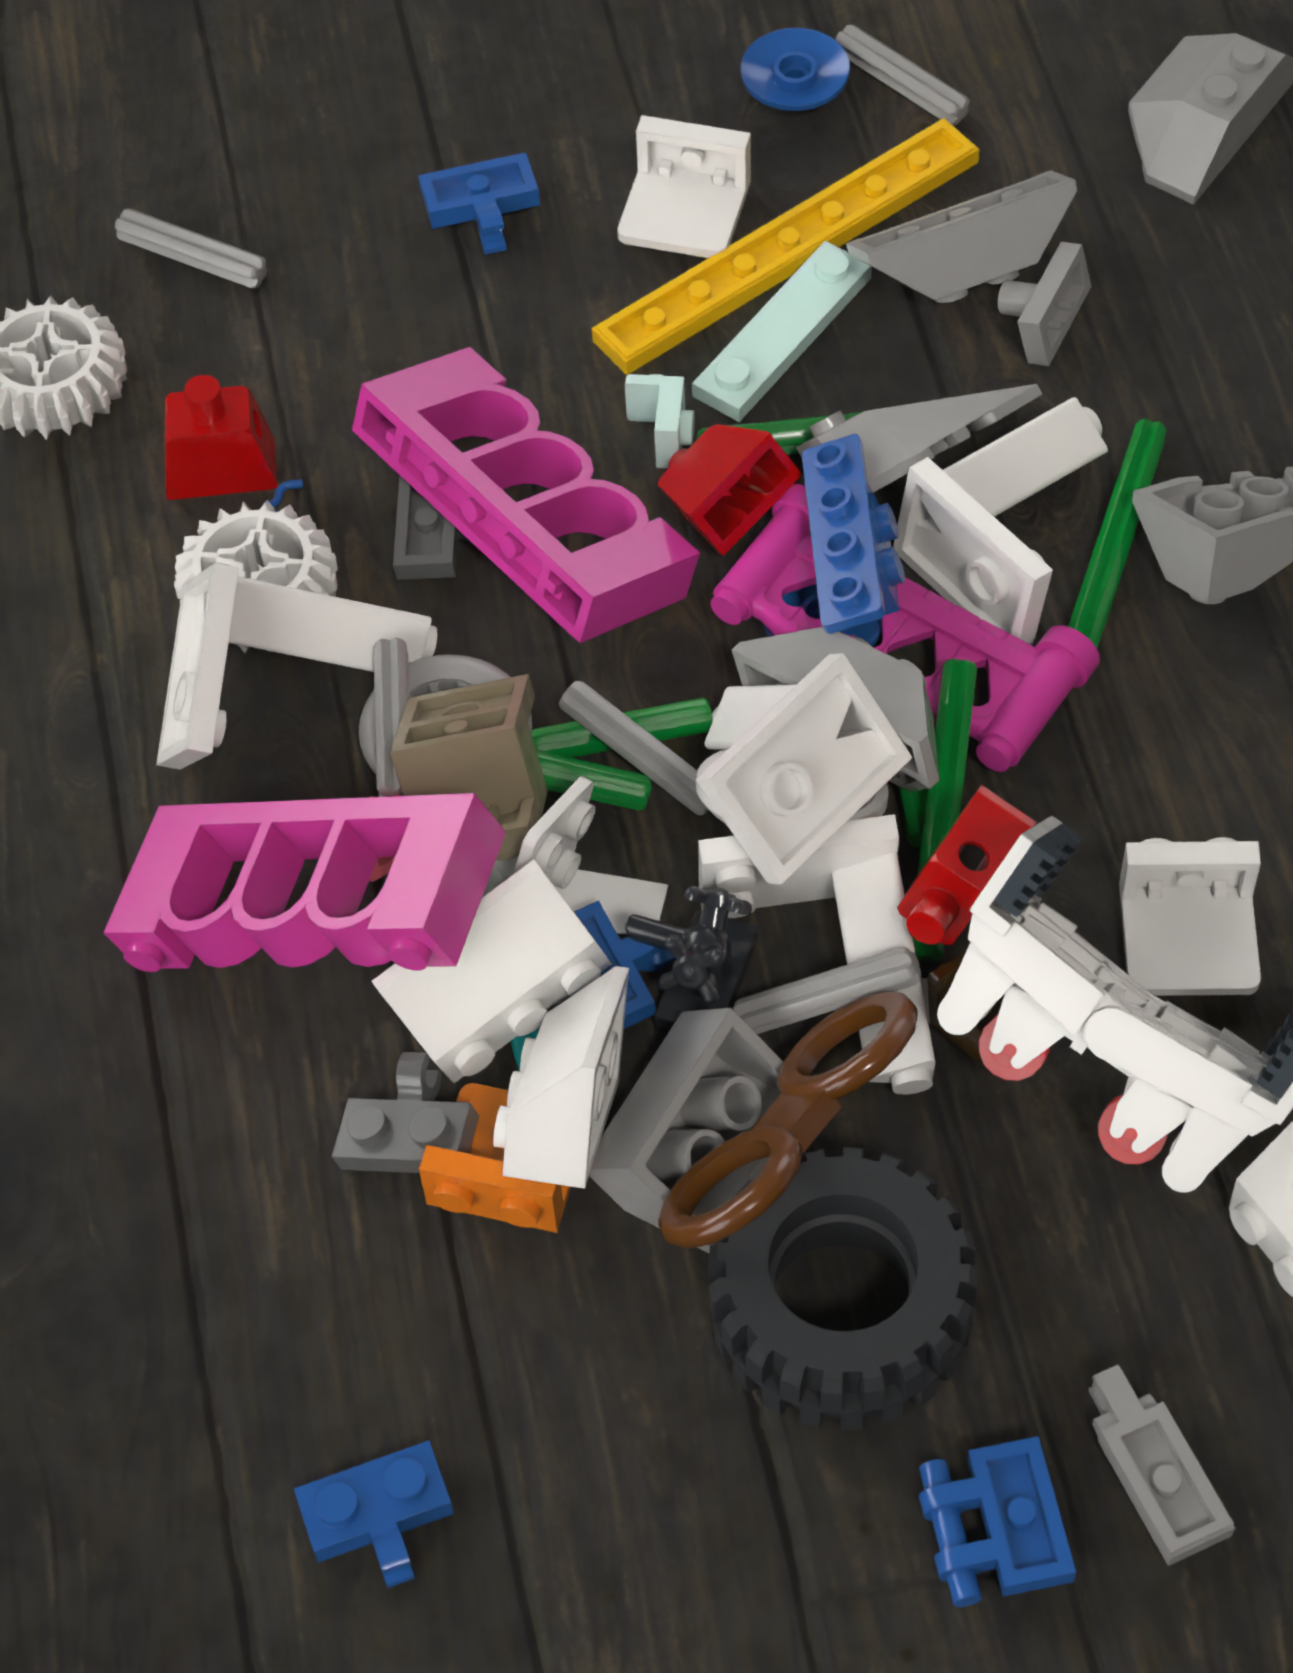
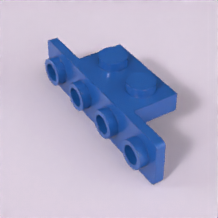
M856 433L804 450L802 452L820 618L826 633L832 634L900 611L897 585L905 582V575L898 552L895 547H891V540L899 538L898 527L890 505L888 503L879 505L868 483L864 448L859 435Z

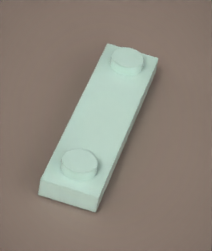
M824 241L692 383V397L740 422L871 279L872 267L851 256L848 252Z

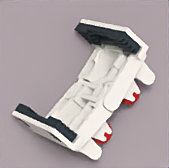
M1050 816L1020 835L969 911L972 912L968 936L970 945L948 993L938 1008L939 1023L945 1031L953 1035L968 1033L991 1011L995 1003L1004 995L999 1014L984 1027L979 1039V1054L984 1065L993 1075L1004 1080L1020 1081L1032 1076L1045 1063L1050 1046L1064 1036L1073 1041L1070 1047L1081 1055L1088 1046L1097 1057L1107 1061L1128 1076L1124 1094L1116 1096L1106 1106L1099 1121L1098 1136L1104 1150L1113 1159L1124 1164H1142L1152 1160L1160 1153L1169 1132L1185 1122L1182 1130L1172 1143L1170 1153L1162 1167V1175L1165 1183L1171 1189L1178 1192H1190L1195 1190L1208 1173L1246 1136H1254L1275 1123L1281 1125L1292 1110L1293 1012L1292 1015L1289 1014L1285 1019L1284 1026H1280L1277 1030L1275 1039L1272 1038L1266 1052L1263 1051L1259 1054V1050L1224 1027L1220 1032L1172 1003L1164 1002L1149 993L1138 982L1076 933L1077 925L1044 902L1040 903L1041 897L1050 889V884L1059 876L1058 872L1068 863L1066 860L1076 851L1074 848L1080 845L1084 839L1083 836L1061 821Z

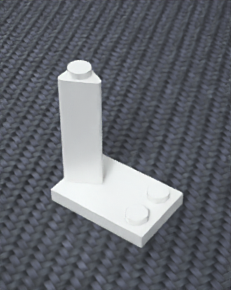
M1072 397L943 470L928 457L910 466L897 525L899 538L895 539L893 544L899 557L946 600L1006 631L1007 634H1011L1033 646L1053 569L1045 563L1036 551L1029 549L1000 523L995 516L1107 453L1108 448L1101 438L1102 425L1100 419L1093 410L1082 407L1078 399Z
M213 563L185 583L182 588L156 765L182 769L212 754L213 747L218 748L221 745L226 728V711L220 710L219 704L228 643L374 672L373 646L378 640H391L396 637L404 640L407 644L408 660L410 663L417 659L433 656L437 643V628L431 625V617L239 577L238 567Z
M844 653L829 654L798 684L727 687L719 706L712 713V725L705 740V747L707 749L726 751L695 780L766 882L770 884H783L913 757Z
M895 814L848 820L783 884L767 883L735 836L698 840L699 888L706 889L708 887L714 889L719 887L726 889L730 894L735 895L736 898L750 902L752 912L755 908L836 898L847 965L902 947L909 948L911 952L915 953L913 938L906 925L907 919L901 916L897 909L905 894L897 856L899 834ZM700 903L701 910H703L704 904ZM731 911L728 914V918L746 916ZM921 981L914 986L895 991L906 994L917 1007L916 1029L901 1054L880 1074L869 1081L892 1083L893 1092L897 1094L919 1093L933 1085L935 1057ZM885 1022L869 1025L859 1030L862 1050L877 1036Z

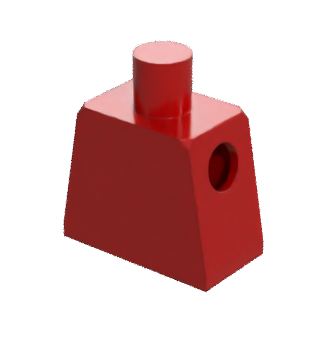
M198 375L191 378L185 384L184 391L173 392L165 397L164 456L167 500L272 490L278 487L275 439L250 388L243 385L220 388L218 380L213 376Z
M715 424L709 427L689 448L680 449L672 455L668 470L659 478L658 486L688 523L719 554L724 556L802 476V473L769 432Z
M981 785L929 857L897 906L899 914L907 919L906 925L910 934L925 944L941 942L943 945H953L972 919V912L969 911L1020 835L1034 827L1037 822ZM966 844L976 845L986 854L976 871L966 868L959 859V855Z

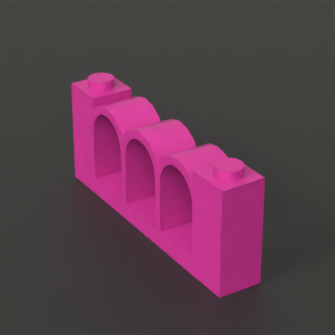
M471 347L361 384L352 431L579 643L686 598L700 552L661 517L649 521L646 507L635 494L623 486L606 480L592 479L594 472L592 459L583 447L571 439L556 433L538 431L540 425L539 413L531 401L517 391L505 387L507 379ZM470 436L486 437L494 440L491 443L463 453L451 443V441ZM519 484H535L550 489L515 502L503 491L505 488ZM583 532L592 533L605 538V540L571 553L556 538L565 534Z
M475 793L159 806L103 933L124 953L123 958L128 964L146 972H157L160 969L189 968L194 955L208 966L217 968L233 966L252 957L261 948L278 965L292 968L311 964L328 955L335 947L352 964L365 967L386 964L391 960L400 967L414 971L424 970L426 967H456L506 831ZM378 857H395L385 884L378 896L365 909L357 912ZM307 859H319L309 885L301 899L284 912L304 861ZM245 861L229 897L213 912L233 862Z

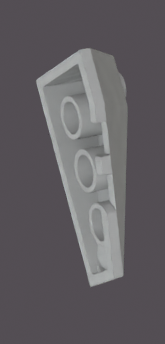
M1037 384L868 410L847 420L840 410L810 426L809 428L814 438L796 448L802 458V452L808 448L851 434H858L863 443L868 483L872 491L875 492L907 474L910 466L926 457L932 460L934 455L971 437V431L976 432L991 425L1041 396L1042 392Z
M1286 467L1284 477L1279 479L1254 477L1250 471L1231 472L1230 483L1202 486L1203 481L1199 476L1175 478L1134 490L1132 503L1165 579L1189 593V596L1197 602L1217 604L1223 602L1228 597L1253 590L1293 562V467Z

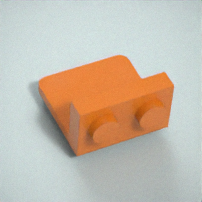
M476 1083L466 1084L461 1088L456 1102H470L479 1115L470 1154L426 1145L419 1166V1172L427 1205L440 1207L455 1213H468L500 1220L519 1227H532L557 1233L571 1186L502 1176L504 1148L494 1147L493 1140L497 1113L500 1106H507L508 1090Z

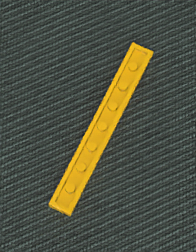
M943 118L728 246L724 251L711 256L592 328V341L628 375L794 275L824 241L840 247L979 162V148Z

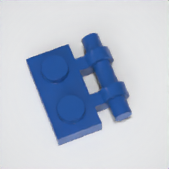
M1039 1436L969 1450L967 1462L972 1478L952 1482L947 1462L943 1459L931 1460L920 1465L919 1471L924 1491L920 1493L919 1500L924 1518L933 1522L940 1550L934 1559L940 1581L948 1582L954 1606L966 1607L981 1601L982 1597L976 1575L983 1571L996 1569L1003 1597L1074 1582L1076 1570ZM980 1508L988 1539L967 1543L960 1514L965 1510Z

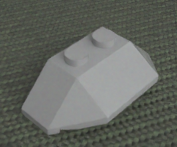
M1237 33L1185 36L1129 102L1128 113L1136 146L1142 160L1145 182L1194 205L1293 84V57Z
M1050 170L1033 178L873 235L846 243L848 254L936 302H952L965 297L970 287L984 282L1000 284L1005 280H1013L1019 276L1018 270L1037 264L1077 192L1075 179Z
M823 627L739 642L732 649L742 686L798 684L829 654L844 653L913 757L889 781L909 792L921 791L924 788L930 789L939 781L934 720L926 690L927 683L922 671L910 661L905 659L898 660L873 648L868 642L859 637L852 638L839 631L828 634Z

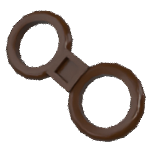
M884 991L859 998L836 1010L819 1022L795 1044L780 1068L777 1087L781 1095L750 1131H746L722 1143L698 1160L677 1181L665 1198L658 1218V1225L669 1244L691 1249L716 1243L740 1231L757 1219L784 1194L799 1171L802 1154L842 1108L837 1099L859 1089L880 1074L901 1054L913 1036L917 1024L918 1010L906 994ZM885 1022L877 1036L848 1061L825 1073L810 1076L818 1062L834 1046L849 1035L869 1025ZM769 1157L760 1174L742 1192L725 1204L707 1213L692 1216L694 1209L703 1196L719 1181L734 1170L752 1161Z

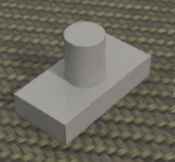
M1061 242L1038 284L1005 280L1000 287L998 294L999 312L1004 315L1019 316L1017 322L1027 363L1043 366L1050 365L1092 287L1082 244Z

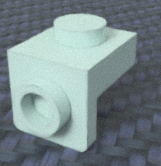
M629 374L626 376L625 381L627 419L630 421L655 422L656 468L668 469L672 455L682 449V445L691 446L694 439L695 414L694 410H685L684 377L660 374Z

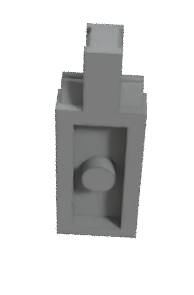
M1119 1364L1094 1375L1089 1393L1101 1416L1093 1419L1092 1422L1098 1436L1097 1441L1167 1565L1170 1566L1231 1537L1235 1530L1234 1523L1164 1401L1157 1404L1150 1393L1138 1398Z

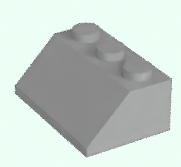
M731 1008L682 1011L602 1135L589 1177L626 1212L660 1228L658 1218L663 1202L677 1181L698 1160L716 1147L746 1131H750L781 1095L777 1087V1080L783 1061ZM769 1157L752 1161L734 1170L719 1181L703 1196L694 1209L692 1216L707 1213L735 1197V1194L749 1180H754L760 1174ZM715 1243L700 1246L697 1248L709 1253L710 1246L714 1245Z

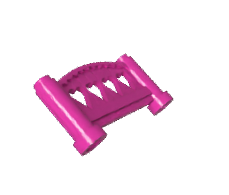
M795 484L773 505V518L715 587L711 608L722 621L731 625H738L742 620H748L753 616L760 620L774 635L823 627L821 619L809 617L804 612L803 607L790 606L782 599L787 593L817 584L805 485ZM906 577L904 583L897 585L900 611L884 615L881 618L882 643L877 647H873L888 654L892 650L928 638L934 641L935 673L925 677L934 727H936L942 671L945 661L948 659L969 660L976 664L977 669L981 667L987 669L989 702L983 706H973L969 737L978 741L979 745L976 747L978 759L986 767L997 772H1004L1009 767L1018 764L1071 689L1082 687L1100 663V656L1095 645L1076 629L1062 625L1053 626L1047 630L1034 647L1011 634H1007L1006 631L984 619H980L958 605H954L932 591H928Z

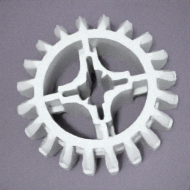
M51 295L44 305L35 306L27 299L25 309L15 312L6 308L4 321H0V424L4 430L16 427V430L23 437H26L35 429H38L47 440L55 429H63L70 436L72 426L81 422L92 427L93 413H110V400L122 397V382L127 380V365L124 357L126 353L123 341L118 337L115 327L110 323L108 316L100 317L93 304L81 308L73 297L63 305H58Z
M266 500L260 510H251L243 501L239 512L231 515L220 508L217 517L218 521L213 524L199 520L198 536H184V553L176 555L175 570L177 574L175 575L174 587L178 599H181L183 585L213 563L238 567L239 577L336 597L338 586L336 571L338 567L336 556L331 552L329 538L325 535L324 530H317L316 524L312 521L310 515L298 518L291 505L286 506L279 512H275L274 507H272L268 500ZM238 645L244 653L249 649L247 646Z

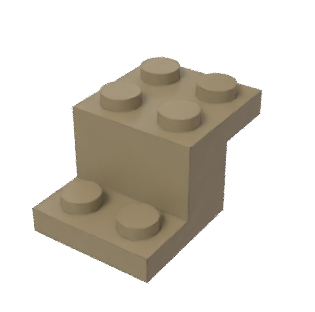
M529 674L408 698L390 750L403 796L476 794L506 831L496 858L498 861L510 860L519 856L526 834L542 817L548 792L528 724L535 698Z

